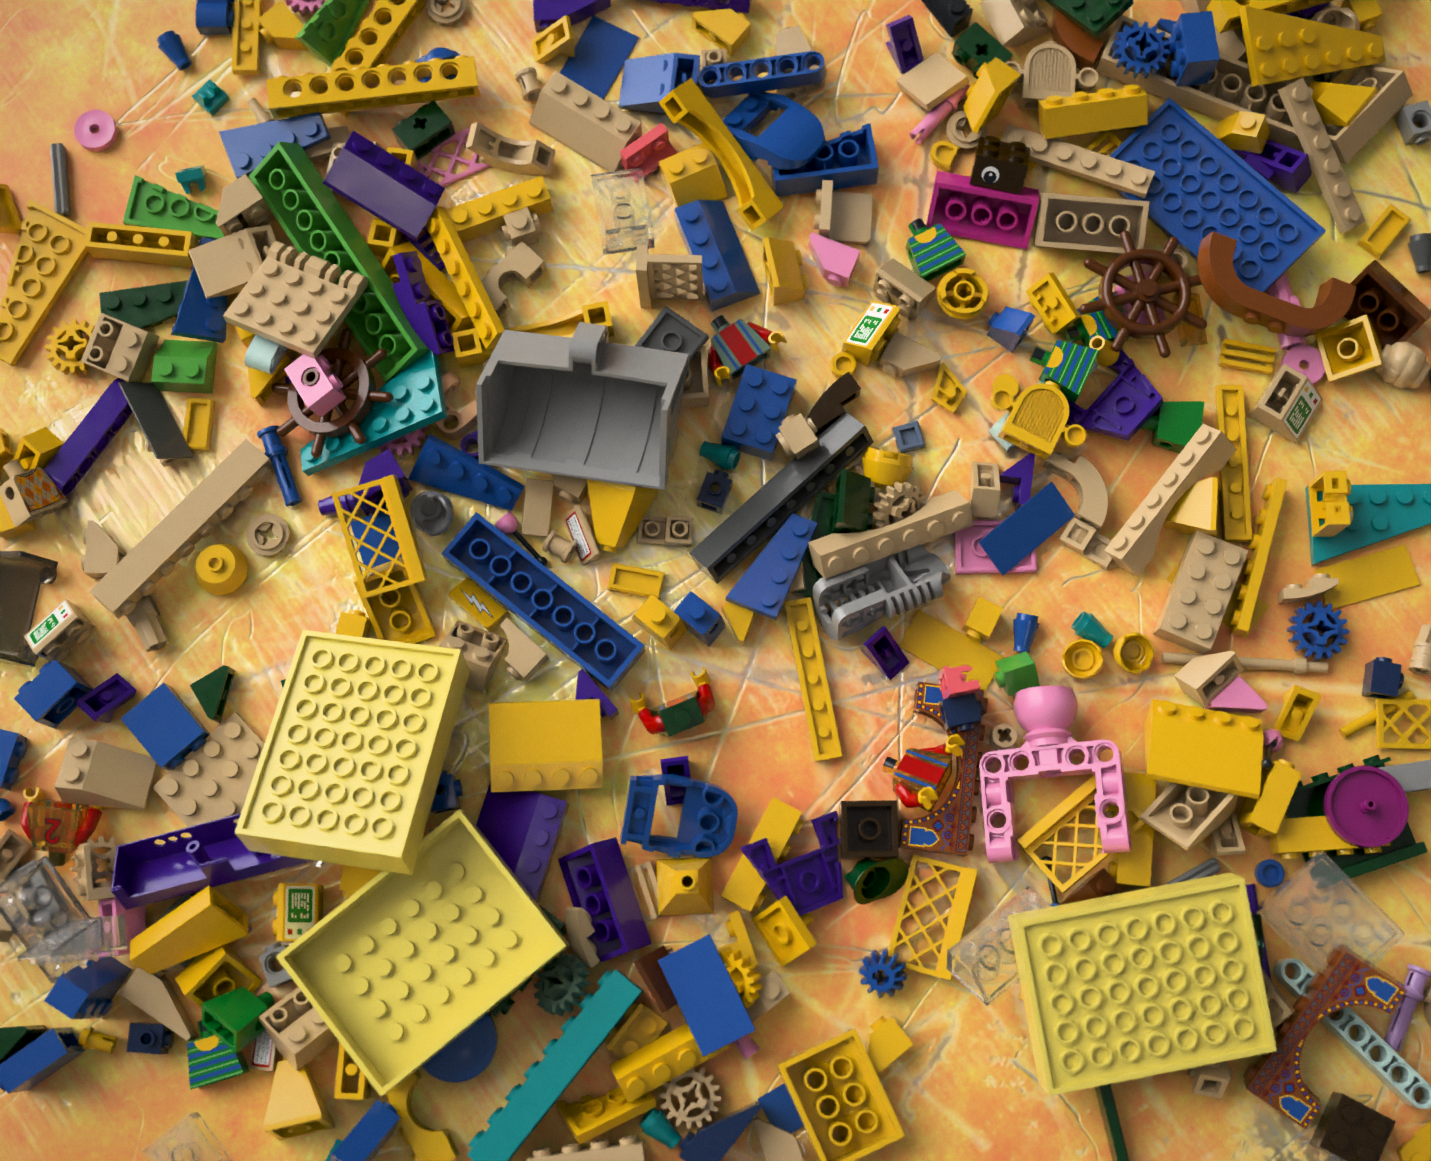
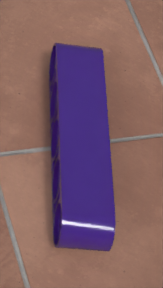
M117 378L109 385L45 467V473L64 496L72 492L133 413L119 386V382H126L125 380Z

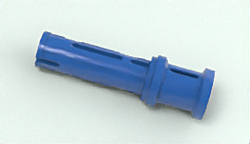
M269 426L258 431L257 436L263 442L266 451L264 454L271 461L285 500V505L287 507L301 503L302 498L286 458L288 449L286 446H283L282 440L277 434L279 426Z

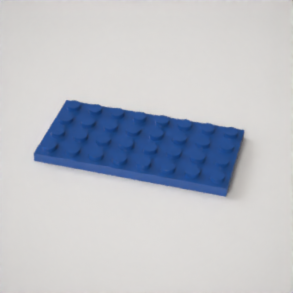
M1168 98L1148 118V125L1139 126L1109 156L1155 171L1146 198L1115 190L1128 200L1149 201L1148 219L1169 237H1177L1178 245L1196 261L1201 240L1212 231L1237 240L1233 255L1235 273L1245 285L1263 293L1325 234L1326 230L1171 98Z

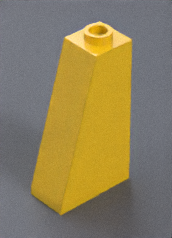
M208 885L130 940V961L135 967L141 968L151 975L248 935L247 914Z

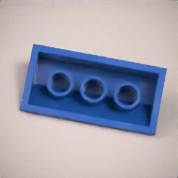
M696 200L674 208L675 222L688 255H702L703 292L711 311L713 312L759 295L760 290L723 201Z

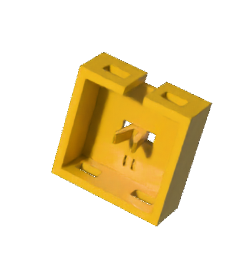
M1323 471L1308 485L1312 537H1334L1349 526L1353 520V508L1347 502V496L1351 493V482L1347 479L1346 471ZM1317 492H1322L1323 500L1317 501ZM1319 519H1324L1325 523L1319 527Z

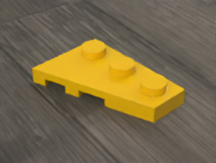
M621 1088L611 1089L607 1095L593 1099L591 1095L580 1097L581 1102L568 1105H566L565 1101L555 1103L558 1113L579 1145L657 1107L651 1092L628 1103Z

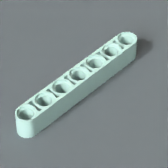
M1295 958L1280 959L1276 962L1273 969L1277 981L1296 999L1300 995H1306V988L1315 975L1302 961ZM1287 964H1291L1295 970V974L1291 979L1284 972ZM1350 1007L1337 1010V1016L1333 1020L1328 1015L1320 1020L1338 1040L1406 1105L1420 1109L1431 1107V1085ZM1352 1025L1358 1029V1037L1354 1041L1349 1037V1029ZM1373 1046H1376L1380 1052L1379 1058L1376 1061L1370 1056V1050ZM1396 1066L1401 1071V1077L1397 1082L1392 1078V1070ZM1419 1087L1423 1096L1421 1101L1417 1103L1413 1095L1415 1089Z

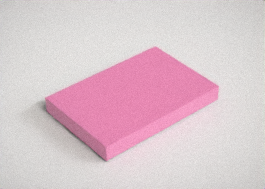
M972 520L973 526L953 533L955 575L1001 574L978 542L1004 520ZM1036 549L1006 574L1036 573Z

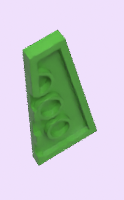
M326 0L295 38L331 67L334 60L338 57L340 58L345 51L346 44L352 38L370 0Z
M134 176L123 218L124 225L190 231L197 239L205 237L217 240L225 237L216 224L218 210L202 203L191 201L187 197L168 191L158 184L147 182L142 177Z

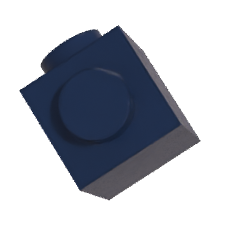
M1376 657L1375 660L1366 663L1361 696L1377 699H1394L1398 697V690L1401 689L1404 681V674L1401 673L1402 665L1392 663L1393 660L1386 657Z
M975 693L942 699L939 703L945 730L958 728V732L975 729L974 724H978L981 720L980 716H983L981 700H976Z
M132 1022L129 1027L126 1052L168 1054V1050L173 1046L174 1032L163 1024Z

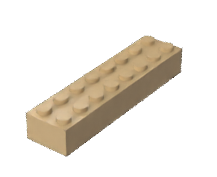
M1124 15L1118 18L1097 67V73L1128 85L1141 86L1145 92L1166 100L1171 98L1181 106L1220 121L1239 111L1265 114L1270 129L1268 139L1288 147L1296 132L1277 90L1294 83V81L1288 80L1252 87L1248 64L1219 53L1220 60L1207 84L1176 87L1175 77H1171L1170 74L1171 53L1166 59L1164 67L1159 68L1156 75L1152 74L1151 71L1148 78H1144L1142 73H1139L1137 78H1134L1131 71L1125 75V67H1116L1119 59H1112L1114 50L1111 48L1117 33L1122 32L1125 25L1132 28L1136 20ZM1137 21L1139 27H1142L1144 23ZM1157 29V30H1156V32H1157L1158 34L1161 33V32H1165V31H1162V30H1160V29ZM1165 32L1163 41H1167L1171 34ZM1307 87L1310 95H1312L1314 89Z

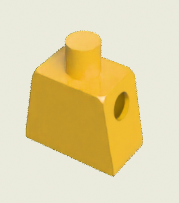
M650 595L631 617L633 621L670 651L688 631L683 620L654 595Z

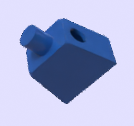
M691 591L686 594L673 610L683 620L687 630L708 647L712 645L726 628L722 616Z

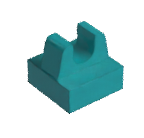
M211 79L192 95L194 101L211 116L230 100L229 96Z
M204 165L185 168L175 172L177 182L182 185L186 194L192 192L190 187L192 182H196L199 185L200 191L206 189L205 176L207 173Z

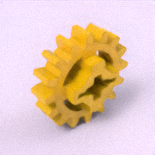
M72 318L70 325L65 321H61L62 328L58 329L54 326L55 335H47L46 337L51 341V344L44 346L48 352H51L46 355L47 359L53 362L52 366L57 370L60 369L64 375H68L71 371L75 377H78L79 370L88 374V367L90 365L81 362L89 340L84 338L82 333L90 338L95 326H90L86 320H82L79 324L75 318ZM60 355L66 357L68 362L63 361Z
M732 948L724 951L721 950L719 954L724 964L727 963L725 967L745 1008H748L755 1003L754 1001L760 998L758 991L763 989V986L757 982L762 975L755 973L754 970L758 965L756 963L752 965L749 963V954L742 957L741 949H737L734 952Z

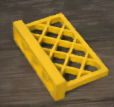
M389 475L378 480L331 493L363 599L428 580L397 475ZM380 485L384 496L379 505L365 499L370 488ZM364 490L362 496L355 493ZM350 494L359 499L352 513L342 508L339 497ZM362 502L377 508L370 522L356 516ZM385 502H386V505H387L388 510L382 508V506H383V504H384ZM380 511L390 515L391 524L387 532L373 525ZM345 514L350 516L348 522L346 521ZM353 519L367 525L361 539L350 534L349 527ZM371 528L384 534L378 548L364 542ZM393 528L396 537L390 534ZM388 537L398 542L400 549L395 558L381 551ZM352 540L358 542L356 548L354 547ZM361 545L375 551L368 566L358 560L357 553ZM379 554L393 561L386 575L372 568ZM401 554L404 563L398 560ZM396 563L406 568L409 580L397 582L389 577ZM361 567L366 569L364 574L362 573ZM370 571L384 578L379 588L372 591L367 590L365 579ZM387 580L393 583L392 585L384 587Z
M1095 775L1017 840L1019 847L1035 862L1062 894L1067 892L1111 854H1102L1101 852L1097 856L1098 849L1102 850V845H1098L1099 829L1097 815L1095 825L1079 824L1080 813L1084 810H1096V806L1091 805L1095 802L1094 794H1097ZM1127 798L1128 813H1133L1139 820L1130 827L1131 837L1147 823L1140 819L1142 813ZM1109 806L1106 811L1116 812L1117 816L1119 807ZM1076 818L1075 824L1070 823L1073 819ZM1063 828H1075L1074 843L1058 842V832ZM1079 829L1095 830L1094 844L1078 843ZM1042 846H1054L1053 861L1040 860L1034 852ZM1057 847L1074 848L1073 862L1057 861ZM1077 848L1094 849L1093 860L1088 864L1077 863ZM1046 865L1053 866L1052 872L1047 868ZM1056 866L1073 867L1072 878L1064 885L1056 878ZM1076 867L1082 868L1078 873H1076Z
M913 854L888 950L889 956L892 957L896 947L906 942L914 956L904 961L906 964L905 969L952 982L979 875L978 870ZM917 862L930 865L934 875L920 882L915 874ZM934 866L940 867V868H944V869H942L941 871L937 872V871L935 870ZM948 870L959 872L958 884L947 890L940 875ZM914 878L917 882V885L911 888ZM937 878L944 892L930 900L923 885ZM920 888L927 902L913 910L908 901L909 894ZM956 889L955 896H954V900H953V898H952L951 895H950V892H952V891H954V890ZM947 895L952 903V908L950 912L940 917L933 902ZM930 905L938 919L923 927L916 912ZM906 906H908L910 912L904 915ZM913 915L921 929L906 937L901 928L902 921ZM949 917L948 924L946 927L943 920ZM940 922L946 931L944 939L933 944L926 930ZM923 932L931 946L916 954L909 940ZM899 933H901L904 939L897 942ZM942 944L941 952L939 954L936 947ZM932 949L939 959L936 971L924 968L919 959L920 956ZM916 959L919 966L909 963Z

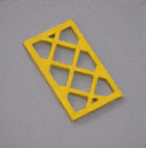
M1375 700L1376 748L1431 749V734L1421 725L1431 714V700ZM1383 704H1395L1399 710L1388 719L1384 715ZM1411 705H1423L1427 710L1417 720L1407 709ZM1402 714L1413 723L1404 734L1393 724ZM1388 728L1399 737L1395 743H1384V732ZM1418 728L1427 739L1424 743H1411L1407 738Z

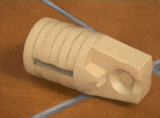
M1422 624L1418 638L1413 646L1414 649L1408 670L1418 675L1431 676V624Z

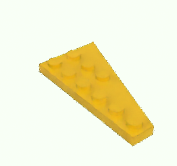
M1248 6L1239 8L1252 87L1386 62L1383 38L1380 35Z
M28 199L27 216L22 222L20 242L16 245L8 274L6 295L2 297L0 305L2 307L0 313V360L13 367L88 253V250L84 247L86 228L31 199Z

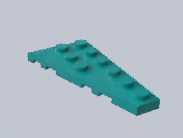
M429 350L377 390L390 392L393 395V400L390 403L373 402L368 415L359 424L366 437L364 444L356 443L350 432L337 437H326L321 457L314 458L311 455L313 439L300 449L302 471L307 476H310L446 418L447 413L438 355Z
M1431 484L1351 485V493L1347 496V502L1353 508V520L1350 522V525L1334 537H1312L1308 486L1306 487L1311 566L1431 524ZM1317 492V501L1323 500L1322 492ZM1319 519L1320 527L1325 523L1324 519Z

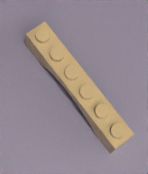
M1202 424L1104 551L1120 568L1139 576L1153 558L1161 528L1177 500L1197 481L1209 474L1220 471L1237 450L1222 431Z
M953 490L931 498L916 513L891 525L863 532L833 533L810 541L808 544L813 566L824 579L973 526L970 502L957 490Z

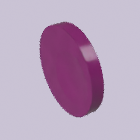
M1357 766L1347 769L1330 782L1324 795V814L1330 828L1340 839L1355 847L1376 848L1383 846L1398 837L1407 823L1409 814L1407 796L1400 783L1382 769L1372 766Z

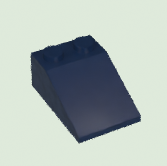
M755 1101L698 1128L695 1133L689 1131L679 1144V1147L682 1149L679 1157L684 1161H721L761 1109L760 1104Z

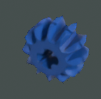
M884 949L882 954L877 950H873L871 957H864L862 960L864 966L860 967L859 974L864 976L860 981L861 985H870L867 990L868 994L877 990L879 998H882L885 992L892 997L895 994V990L901 991L904 984L902 981L907 979L908 974L902 971L906 966L905 962H897L898 953L890 957L888 949ZM879 970H884V975L887 977L882 976V972Z

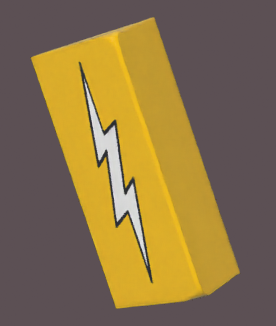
M469 578L464 579L447 594L488 632L507 613L504 608Z

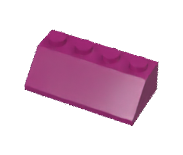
M942 171L936 172L926 222L927 229L936 224H941L953 236L1023 249L1028 248L1039 203V189L1023 187L1021 195L970 185L971 177Z

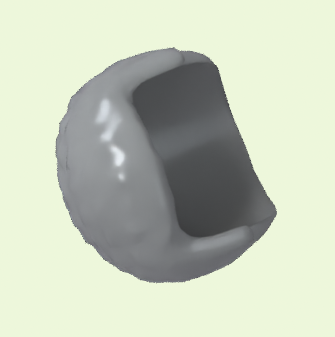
M437 491L422 492L415 496L410 509L414 526L430 536L444 533L450 526L454 514L449 498Z

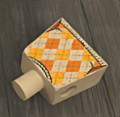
M18 459L3 466L10 479L0 486V495L15 527L51 514L68 502L42 468L37 467L25 472Z

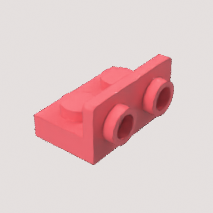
M660 123L620 151L621 164L636 183L659 169V161L677 154V151L669 142L668 130L663 123Z

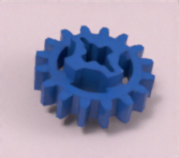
M1136 21L1133 23L1132 28L1125 25L1122 32L1117 33L1111 48L1114 50L1112 59H1119L1116 67H1125V75L1131 71L1134 78H1137L1139 73H1142L1144 78H1148L1150 71L1156 75L1159 68L1164 67L1166 59L1170 54V51L1167 50L1170 43L1166 40L1163 41L1165 32L1159 34L1156 32L1158 26L1155 25L1150 29L1148 28V22H1144L1143 26L1139 27Z
M1317 601L1314 607L1308 602L1304 605V609L1301 607L1296 609L1294 612L1297 616H1292L1288 620L1294 625L1287 628V632L1293 633V637L1288 640L1289 643H1297L1294 649L1295 652L1301 649L1304 650V658H1308L1313 654L1314 661L1320 660L1322 655L1327 660L1332 657V653H1340L1342 650L1339 646H1343L1348 642L1342 636L1349 633V630L1343 629L1342 626L1348 622L1347 619L1340 620L1338 617L1342 611L1333 612L1331 611V603L1323 607L1321 601ZM1311 614L1309 623L1302 624L1304 618ZM1334 638L1332 643L1325 647L1327 639Z

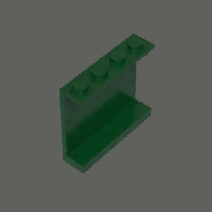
M1375 755L1362 761L1364 763L1363 766L1380 768L1385 767L1384 763L1391 761V758L1387 757L1380 760L1379 755ZM1353 763L1337 768L1338 774L1329 777L1328 773L1325 772L1311 777L1313 783L1304 786L1302 781H1299L1286 810L1287 817L1325 816L1323 802L1327 787L1337 775L1353 768ZM1407 822L1400 835L1391 841V846L1381 847L1382 853L1364 854V849H1354L1353 855L1337 856L1336 851H1326V856L1309 858L1308 852L1302 853L1315 889H1319L1427 853L1428 850L1424 841L1416 843Z

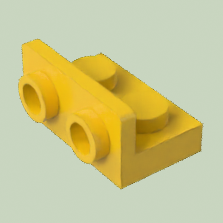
M1054 272L1046 274L1026 291L1030 297L1031 305L1034 309L1038 310L1043 318L1044 326L1053 335L1064 333V329L1068 328L1071 323L1081 316Z
M641 1002L638 1006L633 1003L623 1016L627 1021L621 1029L615 1026L607 1036L606 1040L610 1043L606 1048L621 1059L655 1041L668 1025V1022L645 1003Z

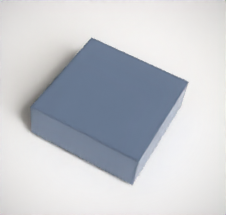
M918 421L892 428L899 453L904 454L925 448V442Z

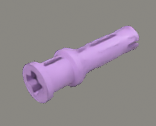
M1412 964L1407 965L1409 971L1403 984L1407 992L1399 1001L1384 1041L1393 1050L1399 1052L1401 1051L1417 1004L1424 1000L1423 991L1428 978H1431L1430 971Z

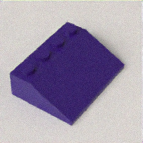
M490 781L476 826L538 904L570 804L567 801L534 791L491 792Z

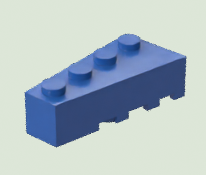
M871 124L863 125L860 130L850 132V130L840 134V137L829 141L825 139L823 148L807 164L799 168L785 170L771 166V177L776 196L816 192L817 189L822 190L823 180L833 181L832 190L877 184L879 166Z

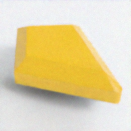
M942 362L931 401L954 414L968 391L947 365Z

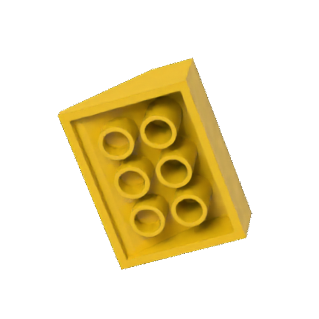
M600 699L488 703L491 792L603 788Z
M1152 699L1144 721L1147 778L1259 799L1264 741L1262 720L1250 716L1229 714L1224 711H1213L1197 706H1187L1166 700Z
M856 1028L776 1063L819 1161H855L905 1136Z

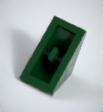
M226 665L219 667L190 685L207 717L221 723L235 675V670Z

